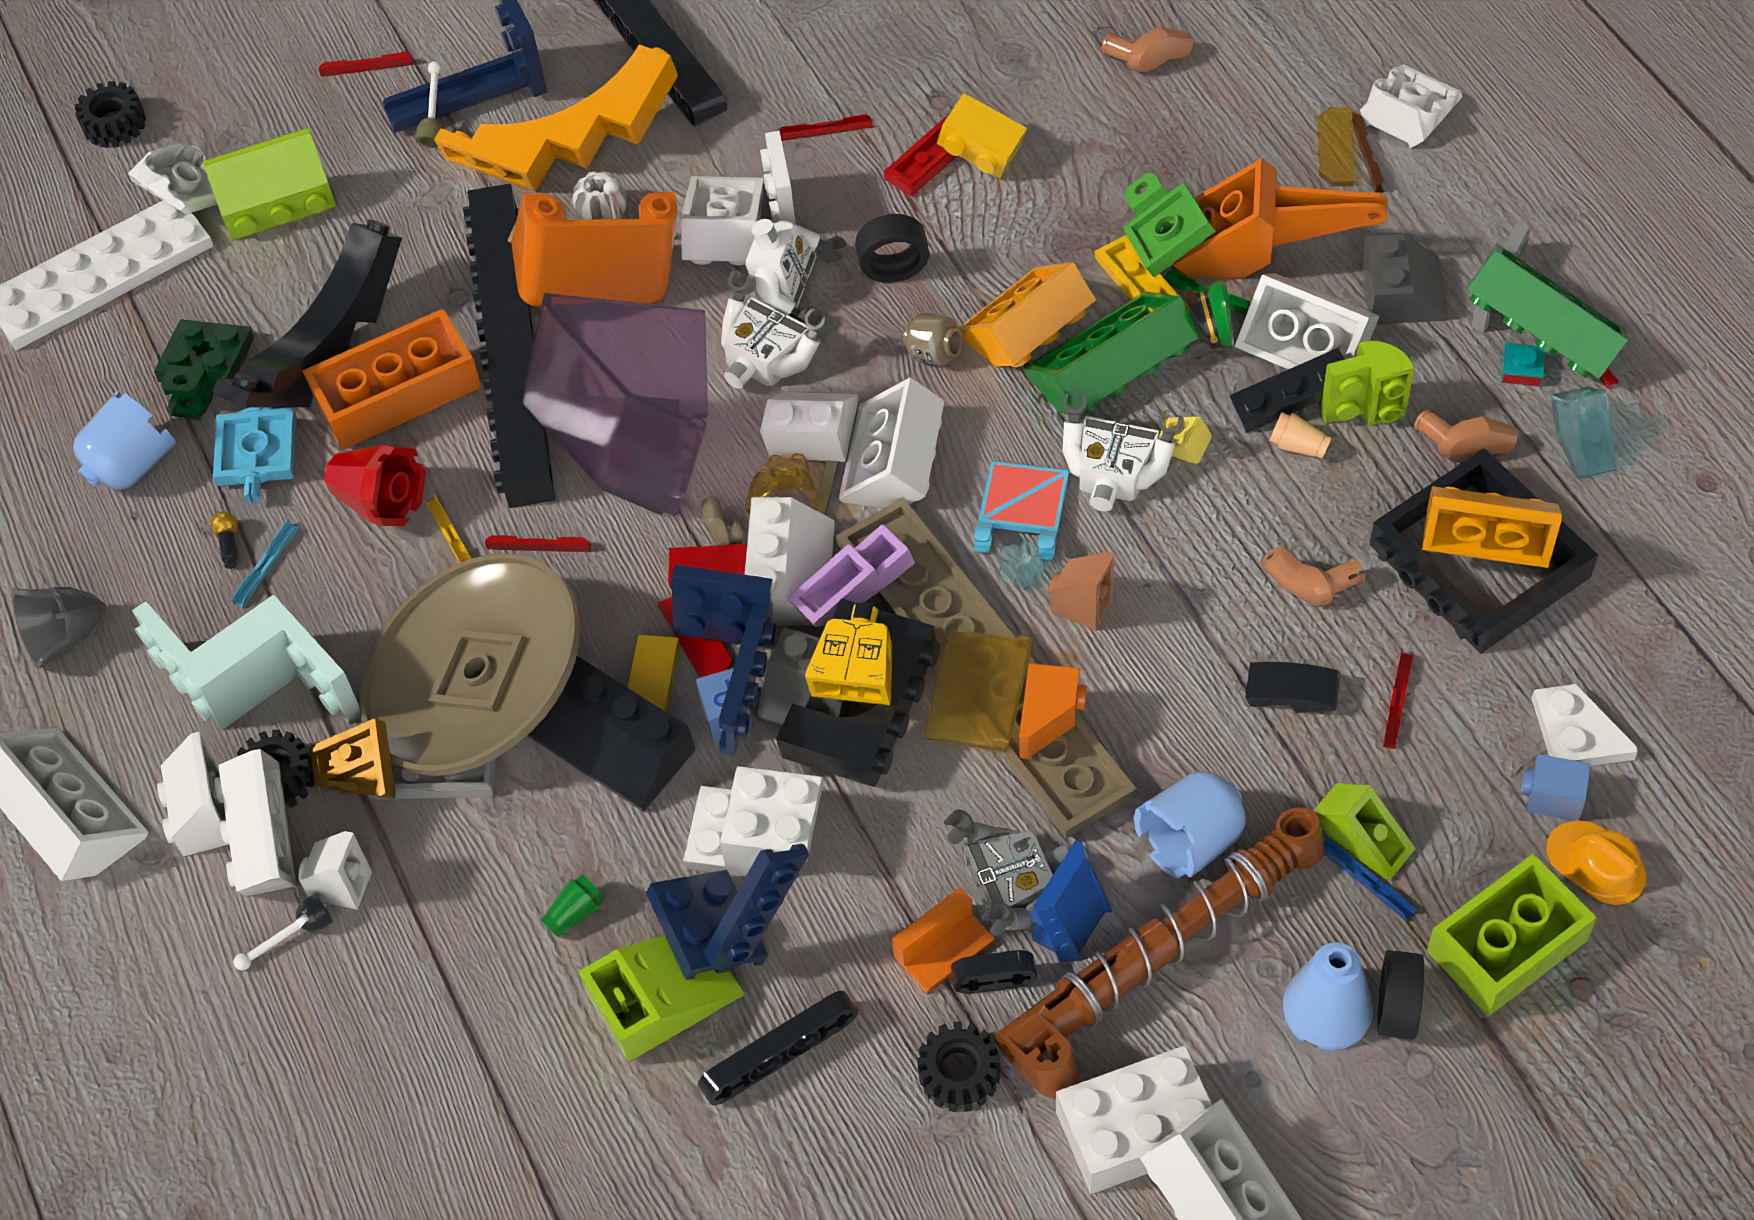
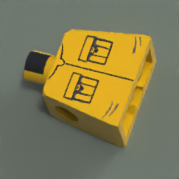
M857 603L853 606L850 620L833 618L827 622L805 674L811 696L890 705L892 641L888 626L876 623L878 615L876 607L866 603Z

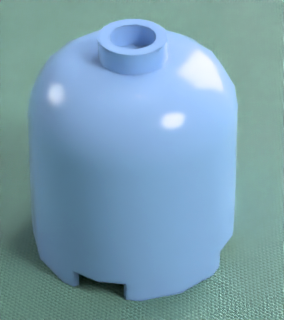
M116 391L74 439L73 450L76 459L82 465L78 472L94 487L101 482L109 488L121 490L131 487L176 445L175 439L165 428L159 433L148 422L153 415L137 401L125 393L122 396L119 391Z
M1209 772L1189 774L1135 809L1134 824L1138 837L1146 834L1150 844L1155 849L1149 856L1164 872L1175 879H1180L1184 875L1192 877L1238 841L1243 834L1246 823L1245 810L1239 790L1232 783Z

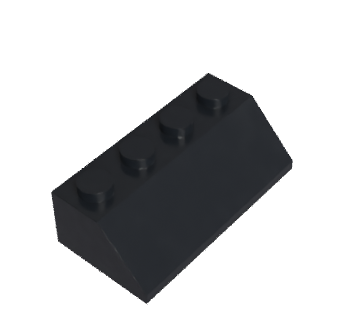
M576 656L571 675L556 703L545 718L527 735L642 812L646 810L696 750L689 727L579 656Z

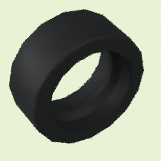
M887 214L876 217L866 223L856 236L855 246L861 271L872 280L882 283L907 280L920 273L928 263L930 252L923 225L914 217L904 214ZM893 242L911 244L905 250L891 255L874 253L876 249Z
M1393 950L1385 952L1378 999L1377 1030L1379 1036L1416 1039L1420 1024L1424 989L1423 954Z

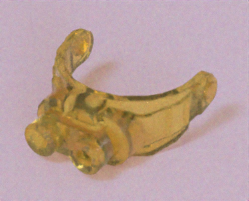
M796 453L791 458H782L779 455L769 457L768 462L764 464L762 470L758 471L751 481L745 503L747 514L750 515L751 497H763L772 491L783 488H799L808 492L811 495V508L816 511L819 510L820 500L817 488L809 474V467L806 464L804 455Z

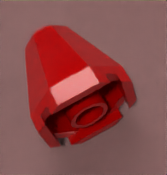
M379 445L335 454L325 467L324 482L332 495L370 523L381 526H405L410 519L404 517L409 509L416 511L422 504L426 470L423 464L416 463L414 456L419 457L415 448Z

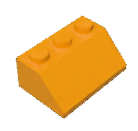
M1074 262L1039 266L1033 268L958 328L962 331L963 341L995 367L1012 366L1017 368L1027 363L1033 357L1031 352L1039 345L1045 346L1057 339L1060 335L1058 330L1063 326L1073 324L1082 319L1087 314L1085 309L1095 302L1096 299Z
M1432 486L1427 508L1422 550L1548 568L1560 528L1562 513L1559 504L1544 502L1540 499H1520L1502 496L1497 493L1485 494L1463 491L1455 487L1442 488Z

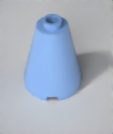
M1334 942L1322 946L1291 979L1286 987L1282 1005L1285 1022L1295 1037L1304 1042L1306 1040L1318 1045V1049L1326 1051L1346 1049L1361 1040L1372 1022L1374 1002L1358 954L1346 944Z

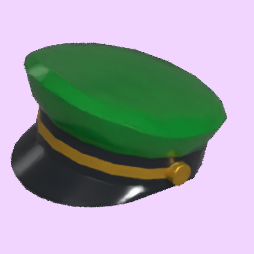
M1218 279L1207 291L1199 293L1187 290L1185 296L1190 311L1199 328L1208 339L1211 349L1218 347L1232 348L1234 336L1229 296L1225 282Z

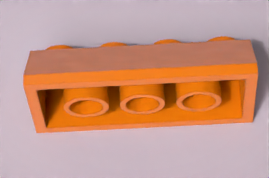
M444 309L433 312L302 370L320 411L341 451L482 388L473 357Z

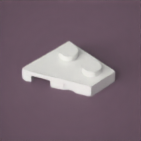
M1576 684L1533 691L1531 699L1549 756L1589 763L1590 766L1635 760L1638 753L1636 745Z

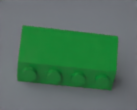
M1497 243L1467 287V290L1472 293L1469 299L1474 304L1487 312L1493 307L1505 315L1502 322L1520 334L1526 329L1538 338L1535 342L1538 347L1552 356H1555L1557 352L1571 360L1568 366L1584 378H1588L1592 374L1599 379L1628 341L1624 328Z
M1143 292L1022 369L1030 381L1058 412L1068 414L1063 406L1064 396L1068 392V407L1073 410L1079 409L1083 403V393L1087 399V408L1080 415L1083 416L1096 408L1095 403L1099 400L1123 392L1127 388L1126 383L1136 377L1147 376L1158 369L1157 364L1167 357H1176L1189 349L1188 344L1199 338V334L1181 296Z

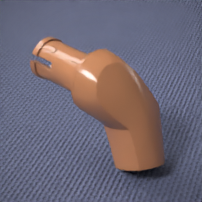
M1163 27L1152 29L1135 41L1109 33L1103 40L1102 54L1127 62L1132 71L1148 72L1168 60L1187 57L1192 50L1193 38L1186 31Z
M1426 409L1419 414L1414 423L1415 430L1420 431L1438 445L1439 455L1454 461H1465L1483 448L1490 454H1508L1517 442V433L1513 426L1486 417L1467 419L1452 426L1432 409Z
M1278 546L1271 549L1260 562L1265 571L1282 588L1315 606L1330 604L1336 593L1365 581L1364 573L1357 575V572L1362 571L1363 568L1355 558H1351L1345 563L1323 571L1317 567L1303 564L1283 546Z

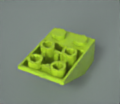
M665 935L618 948L578 971L586 994L628 1063L744 996L742 988L731 971L717 974L715 970L696 973L693 979L686 980Z

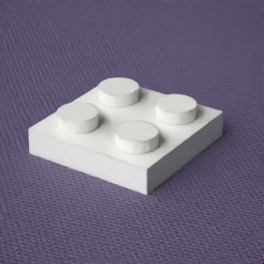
M780 131L765 133L767 148L760 149L763 171H770L769 174H763L766 194L769 196V199H775V201L769 202L772 223L786 220L796 224L791 184Z

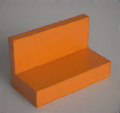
M961 887L892 938L894 958L926 994H929L952 976L950 968L952 963L961 958L980 955L995 943V938L973 915L972 899Z

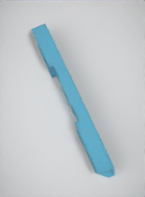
M287 519L271 541L270 547L231 600L234 605L241 608L246 606L271 567L300 529L299 526L292 525L289 519Z

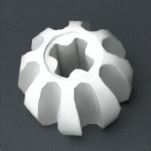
M592 171L586 177L580 178L574 187L572 204L578 217L584 220L614 219L609 196L603 189L608 181L616 182L619 187L616 196L620 215L622 216L626 210L627 193L622 182L616 179L613 174L605 171L600 173Z

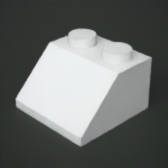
M782 392L769 398L760 429L769 458L845 462L859 401L858 394Z
M200 732L190 734L161 765L163 782L157 784L161 804L164 808L167 807L169 817L162 820L166 839L169 844L175 842L183 857L225 846L220 828L221 820L226 819L224 803L218 802L214 786L215 778L220 777L219 767Z

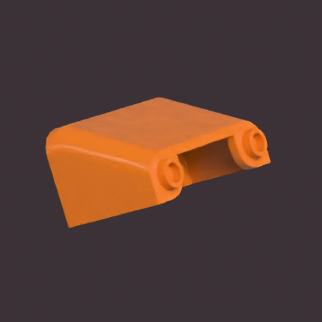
M653 192L644 196L639 205V219L565 220L562 203L550 194H523L511 240L517 288L520 297L527 304L537 307L628 305L659 302L666 294L669 285L677 218L675 192Z

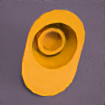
M1575 820L1562 823L1556 827L1547 839L1546 854L1551 865L1561 875L1600 902L1611 905L1627 904L1642 893L1646 885L1647 876L1643 860L1640 858L1637 846L1629 837L1621 832L1606 830L1592 822Z

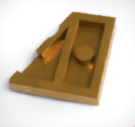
M374 718L310 746L315 786L388 799L396 797L386 722Z

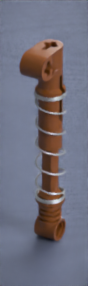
M1301 807L1291 808L1283 812L1277 819L1276 829L1270 835L1257 842L1253 848L1250 847L1248 850L1238 849L1225 858L1229 871L1205 889L1197 881H1193L1198 894L1171 913L1168 907L1162 904L1161 909L1167 915L1163 920L1159 921L1153 918L1137 931L1129 927L1131 935L1104 955L1097 951L1098 959L1078 974L1068 972L1057 982L1056 990L994 1034L995 1041L1005 1058L1045 1097L1056 1099V1091L1078 1084L1080 1081L1078 1067L1071 1045L1066 1038L1082 1026L1091 1027L1095 1023L1097 1024L1103 1019V1011H1115L1118 1007L1119 999L1133 988H1146L1150 985L1152 974L1167 963H1180L1183 960L1184 943L1192 937L1199 940H1211L1215 937L1216 919L1221 915L1242 917L1247 913L1248 897L1254 901L1262 902L1273 892V885L1283 879L1286 874L1291 873L1294 868L1305 869L1318 864L1323 859L1325 849L1317 814L1308 808ZM1245 899L1244 910L1240 913L1228 912V910ZM1213 922V930L1208 937L1196 935ZM1048 1052L1050 1060L1043 1061L1042 1055Z

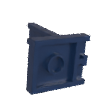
M499 0L500 5L494 6L501 27L505 26L506 29L501 32L503 43L507 52H512V54L438 79L435 118L529 86L534 97L547 93L534 32L517 0ZM430 82L389 96L383 100L384 111L395 133L416 126L423 119L428 118Z
M675 564L671 575L673 634L741 644L719 716V727L722 729L719 749L724 754L735 755L739 738L746 739L750 724V714H747L748 707L755 708L757 703L759 683H756V679L765 675L767 666V653L764 652L765 647L772 648L775 639L776 623L771 622L773 615V602H771L773 579Z
M803 843L794 844L789 850L775 853L772 849L761 850L738 891L728 870L650 884L646 895L686 980L693 979L696 973L715 970L718 974L732 971L736 965L751 962L755 966L763 965L768 953L761 941V937L768 929V925L783 903V899L810 855Z

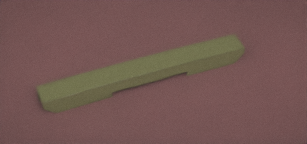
M826 460L814 510L825 516L829 508L840 461Z

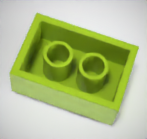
M1531 854L1432 929L1426 952L1489 1017L1586 943L1597 917L1534 854Z

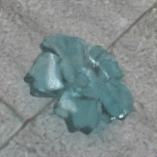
M1023 540L1019 548L1016 544L1004 546L998 554L1006 562L1000 565L1001 572L999 578L1004 583H1009L1015 579V586L1028 590L1035 586L1034 577H1040L1042 572L1046 570V560L1041 557H1035L1039 551L1035 548L1033 542Z

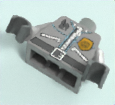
M958 809L953 811L944 820L945 825L954 827L947 834V838L952 844H958L963 839L968 842L964 844L965 865L985 909L981 918L982 920L989 919L991 923V934L998 937L1005 929H1033L1036 923L1031 921L1033 905L1069 850L1066 845L1043 852L1033 832H1020L974 822L969 813L964 810Z

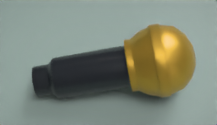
M221 511L212 517L210 528L219 540L221 560L224 562V567L232 569L237 565L236 560L238 557L234 536L239 524L235 515L231 512Z

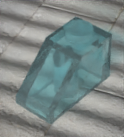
M1587 386L1551 394L1556 434L1575 477L1583 478L1616 471L1617 465L1607 392Z

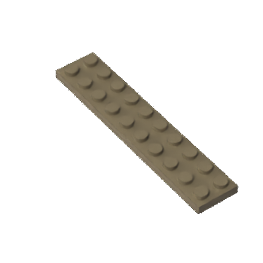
M904 498L836 535L837 545L841 550L847 544L856 548L883 524L909 549L915 564L876 594L890 613L934 626L936 640L940 644V654L933 669L1065 839L1136 797L1137 788L1078 714H1076V722L1073 728L1030 758H1020L1019 733L1029 663H1037Z

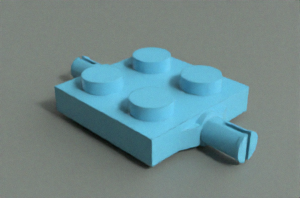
M250 407L237 413L216 415L213 479L216 486L245 484L243 500L249 504H253L254 500L256 504L260 502L261 483L294 479L297 416L293 407L280 409Z

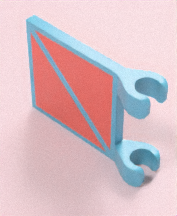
M991 461L979 519L974 531V551L990 552L994 528L1040 534L1038 539V559L1053 561L1069 480V470Z

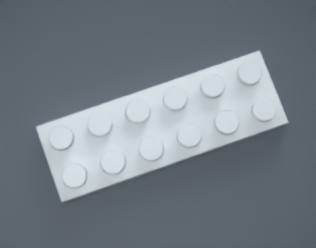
M162 200L1 284L0 328L15 351L214 247L211 238L193 213L184 214Z

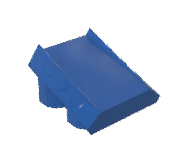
M1075 841L1034 903L1031 921L1036 923L1032 933V941L1053 951L1060 963L1081 961L1082 958L1079 953L1105 912H1113L1082 841Z

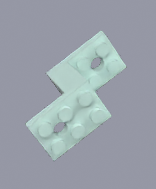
M274 594L192 652L188 650L146 601L132 610L140 626L135 628V631L142 642L149 648L147 653L160 670L167 669L171 674L169 679L183 696L188 694L193 699L191 704L205 722L212 718L221 730L228 727L297 676H299L308 689H312L314 686L317 687L322 693L319 695L321 702L332 715L339 712L349 724L361 716L359 704L345 672Z

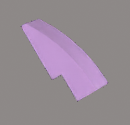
M881 524L856 548L847 544L792 593L788 600L817 627L832 619L841 598L855 603H863L896 580L915 562L909 549Z

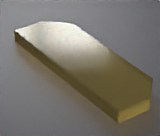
M1329 107L1317 119L1319 177L1332 186H1353L1351 108Z

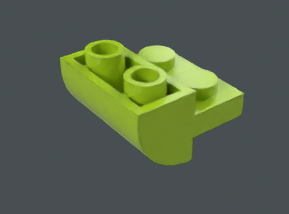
M1362 341L1358 344L1356 357L1327 364L1320 410L1325 424L1336 421H1348L1362 414L1368 426L1379 423H1392L1401 417H1405L1415 369L1408 356L1399 348L1385 342Z

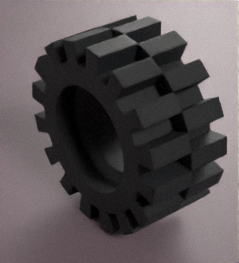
M108 81L107 87L99 83L96 84L97 90L93 91L91 87L85 90L87 97L80 95L78 98L80 104H75V115L86 139H90L92 144L97 145L99 143L101 147L107 148L108 143L111 142L113 148L119 147L118 141L123 140L127 144L131 142L129 136L132 135L137 138L140 135L138 129H144L146 115L134 88L131 86L127 87L126 83L120 82L116 86L114 81ZM119 111L113 116L102 118L110 112Z
M272 730V737H268L265 731L258 733L261 740L255 742L252 737L246 741L249 749L246 750L240 747L237 755L240 756L252 750L261 749L277 761H288L290 768L281 776L284 802H289L292 808L298 804L295 799L297 795L303 799L308 796L305 786L310 788L314 786L311 756L303 741L299 737L295 739L294 734L286 731L284 737L280 730Z
M953 1022L954 1029L948 1030L946 1024L938 1027L939 1034L935 1035L931 1031L926 1036L927 1044L922 1043L919 1048L920 1057L917 1058L920 1084L923 1086L924 1094L928 1099L932 1096L934 1097V1104L942 1108L943 1104L946 1103L948 1104L949 1111L957 1112V1105H964L965 1112L971 1111L972 1103L977 1102L979 1107L986 1103V1095L988 1094L992 1097L996 1092V1083L999 1084L1000 1060L995 1041L990 1042V1036L984 1029L980 1034L977 1033V1025L969 1023L966 1030L962 1029V1022ZM954 1053L970 1055L977 1064L975 1073L964 1081H953L947 1078L941 1070L942 1063L946 1057Z

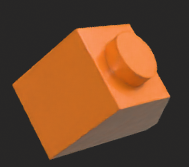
M1029 663L1019 733L1020 758H1030L1075 726L1077 710L1085 711L1087 685L1079 684L1080 668Z

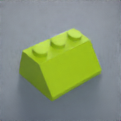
M309 128L202 161L231 240L249 236L336 207Z

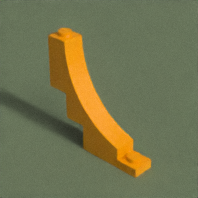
M638 45L630 59L614 77L589 97L571 107L530 121L509 124H480L472 138L461 131L453 133L441 128L434 141L444 159L536 193L556 158L587 169L607 134L639 145L678 74L671 56L666 51L657 47L651 49Z

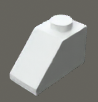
M344 831L314 843L309 857H305L300 865L299 881L308 897L315 893L323 903L358 910L372 871L354 833Z

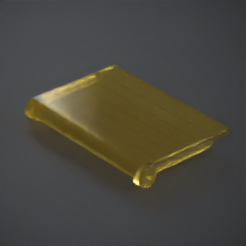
M949 631L923 738L999 752L1008 751L1033 640L1027 636H1019L1017 639L970 631L964 633Z

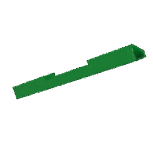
M1174 270L1168 271L1166 276L1163 275L1170 285L1184 291L1190 290L1194 293H1199L1209 289V286L1198 283L1195 279ZM1233 294L1228 295L1229 308L1247 315L1252 301Z

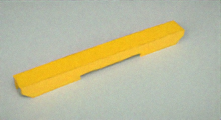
M433 494L435 499L429 502L425 501V504L446 538L459 563L471 559L435 494Z

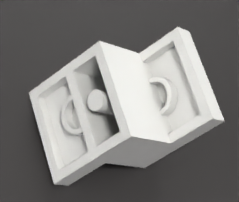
M737 766L732 790L700 786L683 859L685 869L706 872L728 870L730 875L746 877L761 850L772 849L775 853L789 850L794 844L803 843L809 852L823 787L822 777Z

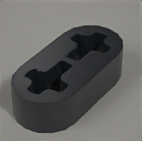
M1025 950L969 956L955 961L950 967L953 988L955 991L963 994L1018 988L1029 985L1037 979L1034 955Z

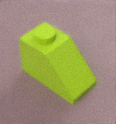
M1336 783L1313 810L1319 817L1320 826L1332 841L1385 879H1392L1416 849L1371 785Z

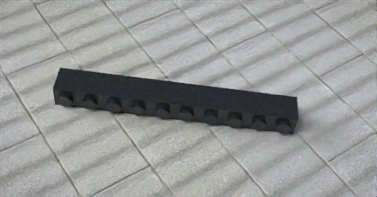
M509 183L468 190L469 206L463 207V213L467 229L472 228V233L466 234L470 256H475L476 259L475 262H469L473 284H479V290L473 291V299L476 312H482L483 318L477 319L476 325L480 342L485 341L486 348L480 349V358L483 371H489L490 377L483 379L487 402L492 401L493 408L487 409V418L490 431H496L497 439L490 440L494 463L500 462V470L494 471L497 493H505L509 508L554 501L556 498L531 308L519 295L512 244L508 242L518 216L512 185Z

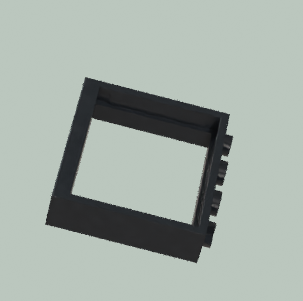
M1485 448L1374 521L1369 544L1378 553L1380 560L1387 561L1398 572L1400 579L1407 587L1414 588L1426 600L1434 614L1446 619L1454 627L1458 637L1461 640L1465 638L1480 654L1591 578L1598 554L1561 520L1551 560L1559 568L1490 616H1485L1401 534L1402 531L1427 515L1432 486L1442 488L1455 487L1465 490L1473 485L1480 493H1497L1502 496L1520 499H1538Z

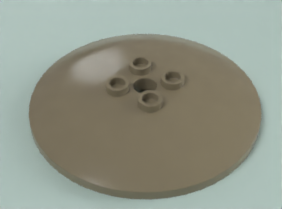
M498 553L472 558L444 570L418 588L405 600L377 637L366 661L360 686L359 706L362 723L374 718L386 722L391 763L401 769L421 775L440 776L465 772L504 754L534 730L545 718L564 690L571 675L579 648L580 618L574 596L567 584L555 571L537 559L519 554ZM484 668L483 672L478 677L473 678V675L476 671L482 670Z

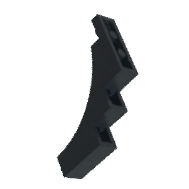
M368 219L367 225L351 223L339 258L329 278L308 310L274 344L262 352L247 358L241 375L235 374L234 379H217L213 394L245 408L310 407L313 394L302 370L348 351L356 322H377L402 237L390 233V226L379 221Z

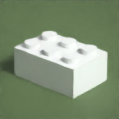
M1185 1045L1056 1091V1114L1090 1195L1148 1174L1147 1168L1140 1157L1160 1140L1212 1105Z

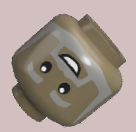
M921 313L905 328L903 343L907 347L908 354L912 360L919 363L944 366L960 353L963 335L952 318Z

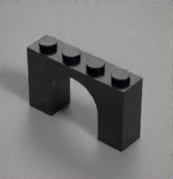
M841 598L832 619L850 620L853 606L857 603ZM878 609L876 623L888 626L892 641L890 705L877 704L871 710L857 716L836 717L792 703L776 738L782 758L876 787L881 774L886 775L891 767L894 755L892 749L897 738H903L909 724L908 712L912 703H918L922 697L925 687L924 676L928 667H934L939 658L940 644L937 643L934 626Z

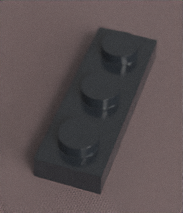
M1339 347L1229 395L1245 432L1248 433L1279 419L1282 412L1289 415L1292 412L1294 413L1321 401L1327 364L1345 360Z

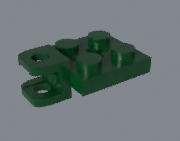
M180 319L154 370L157 382H161L163 393L165 395L172 394L168 403L171 416L198 419L206 412L213 399L212 388H215L217 379H234L235 374L238 373L254 340L251 327ZM206 352L203 356H198L199 354ZM187 402H195L191 407H182Z

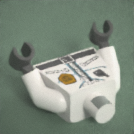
M761 219L752 226L751 231L754 241L746 259L748 273L756 281V297L759 301L805 324L806 313L815 307L808 306L801 311L797 308L817 257L814 250H818L819 256L824 262H834L843 258V255L838 254L834 249L845 247L846 241L840 236L824 241L820 239L819 234L792 222L781 220L777 223H772L769 219Z
M734 270L729 275L728 283L735 291L733 297H729L721 336V345L725 350L726 362L730 366L724 373L726 381L737 389H741L750 378L766 386H773L781 378L804 371L820 344L818 337L830 333L833 329L832 318L825 315L821 323L817 325L822 311L812 308L806 313L804 324L753 297L745 301V295L754 291L756 281L752 275L748 274L746 283L739 287L738 283L741 278V272Z
M1068 392L1063 399L1064 409L1069 415L1068 421H1064L1062 451L1070 472L1080 477L1079 489L1083 492L1092 493L1089 502L1094 509L1104 512L1110 511L1113 508L1115 498L1125 501L1135 500L1140 490L1149 488L1166 474L1176 444L1172 441L1173 437L1180 434L1185 428V421L1181 415H1179L1177 425L1174 428L1168 429L1166 428V421L1169 417V411L1165 410L1160 414L1158 424L1161 430H1163L1161 438L1159 437V430L1085 416L1084 422H1081L1080 415L1087 408V399L1082 393V406L1079 409L1073 410L1068 407Z

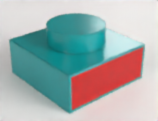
M1505 343L1501 383L1541 387L1545 351L1535 345Z

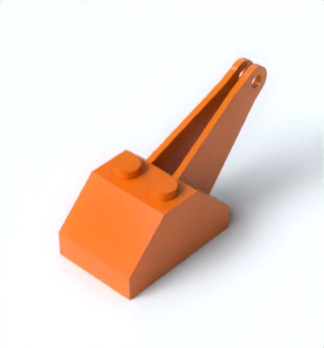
M1260 158L1195 197L1216 232L1175 261L1173 266L1189 277L1243 279L1271 263L1272 247L1353 228L1379 225L1385 222L1388 217V199L1385 195L1376 192L1277 186V169L1263 158Z

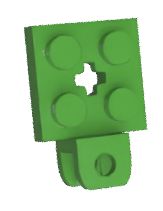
M1148 172L1125 190V198L1137 217L1125 225L1123 229L1145 268L1153 277L1172 266L1175 261L1216 232L1184 182L1171 192H1168L1156 175ZM1148 186L1143 193L1138 194L1143 187Z

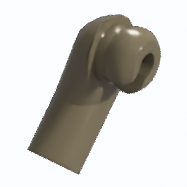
M714 496L706 497L701 503L704 522L719 545L741 544L743 536L740 524L732 523L726 526L720 500Z

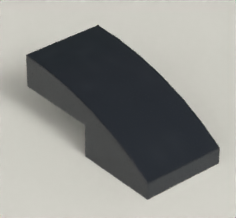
M1250 662L1245 699L1250 707L1291 704L1295 713L1335 711L1337 709L1340 673L1335 669L1310 664Z

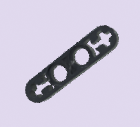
M845 991L834 992L713 1066L701 1076L698 1086L711 1105L722 1104L847 1027L856 1018L859 1010Z

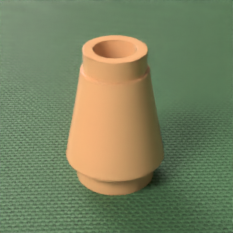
M1282 412L1269 442L1277 444V449L1323 459L1332 437L1325 435L1324 432L1293 412L1291 416Z

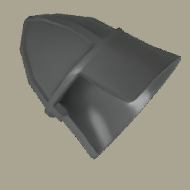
M51 587L46 589L13 588L11 593L14 616L20 637L31 662L37 669H41L54 658L87 641L102 623L106 611L105 603L92 593L72 587Z

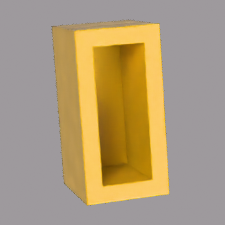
M963 93L943 123L937 144L951 155L959 156L976 165L982 172L992 174L1001 179L1019 151L1027 128Z

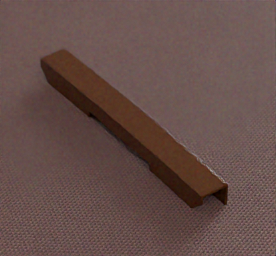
M1356 113L1352 114L1351 122L1374 192H1384L1381 185L1383 178L1378 163L1374 162L1369 143L1367 142L1366 135L1368 133L1363 117Z

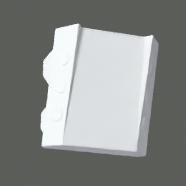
M1402 64L1400 67L1391 69L1387 79H1377L1373 82L1368 101L1360 109L1365 127L1372 125L1407 142L1411 149L1429 136L1462 98V92Z
M177 143L149 151L128 173L132 182L184 214L218 205L202 161L207 160V157L200 148L194 145Z

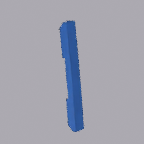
M1326 836L1323 843L1325 856L1361 883L1406 922L1416 913V908L1389 885H1385L1369 870L1354 860L1352 855Z

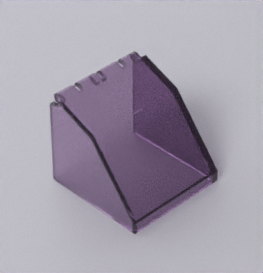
M544 293L523 391V404L601 490L661 516L663 512L671 515L680 513L700 449L699 446L702 443L707 426L706 422L701 419H707L708 415L705 310Z

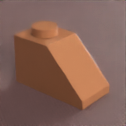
M1103 552L1069 559L1062 573L1057 571L1050 581L1048 594L1051 595V612L1096 631L1113 601L1115 554Z

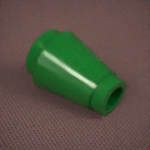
M581 873L575 880L569 879L540 920L559 938L564 932L566 933L600 910L598 905L605 897Z

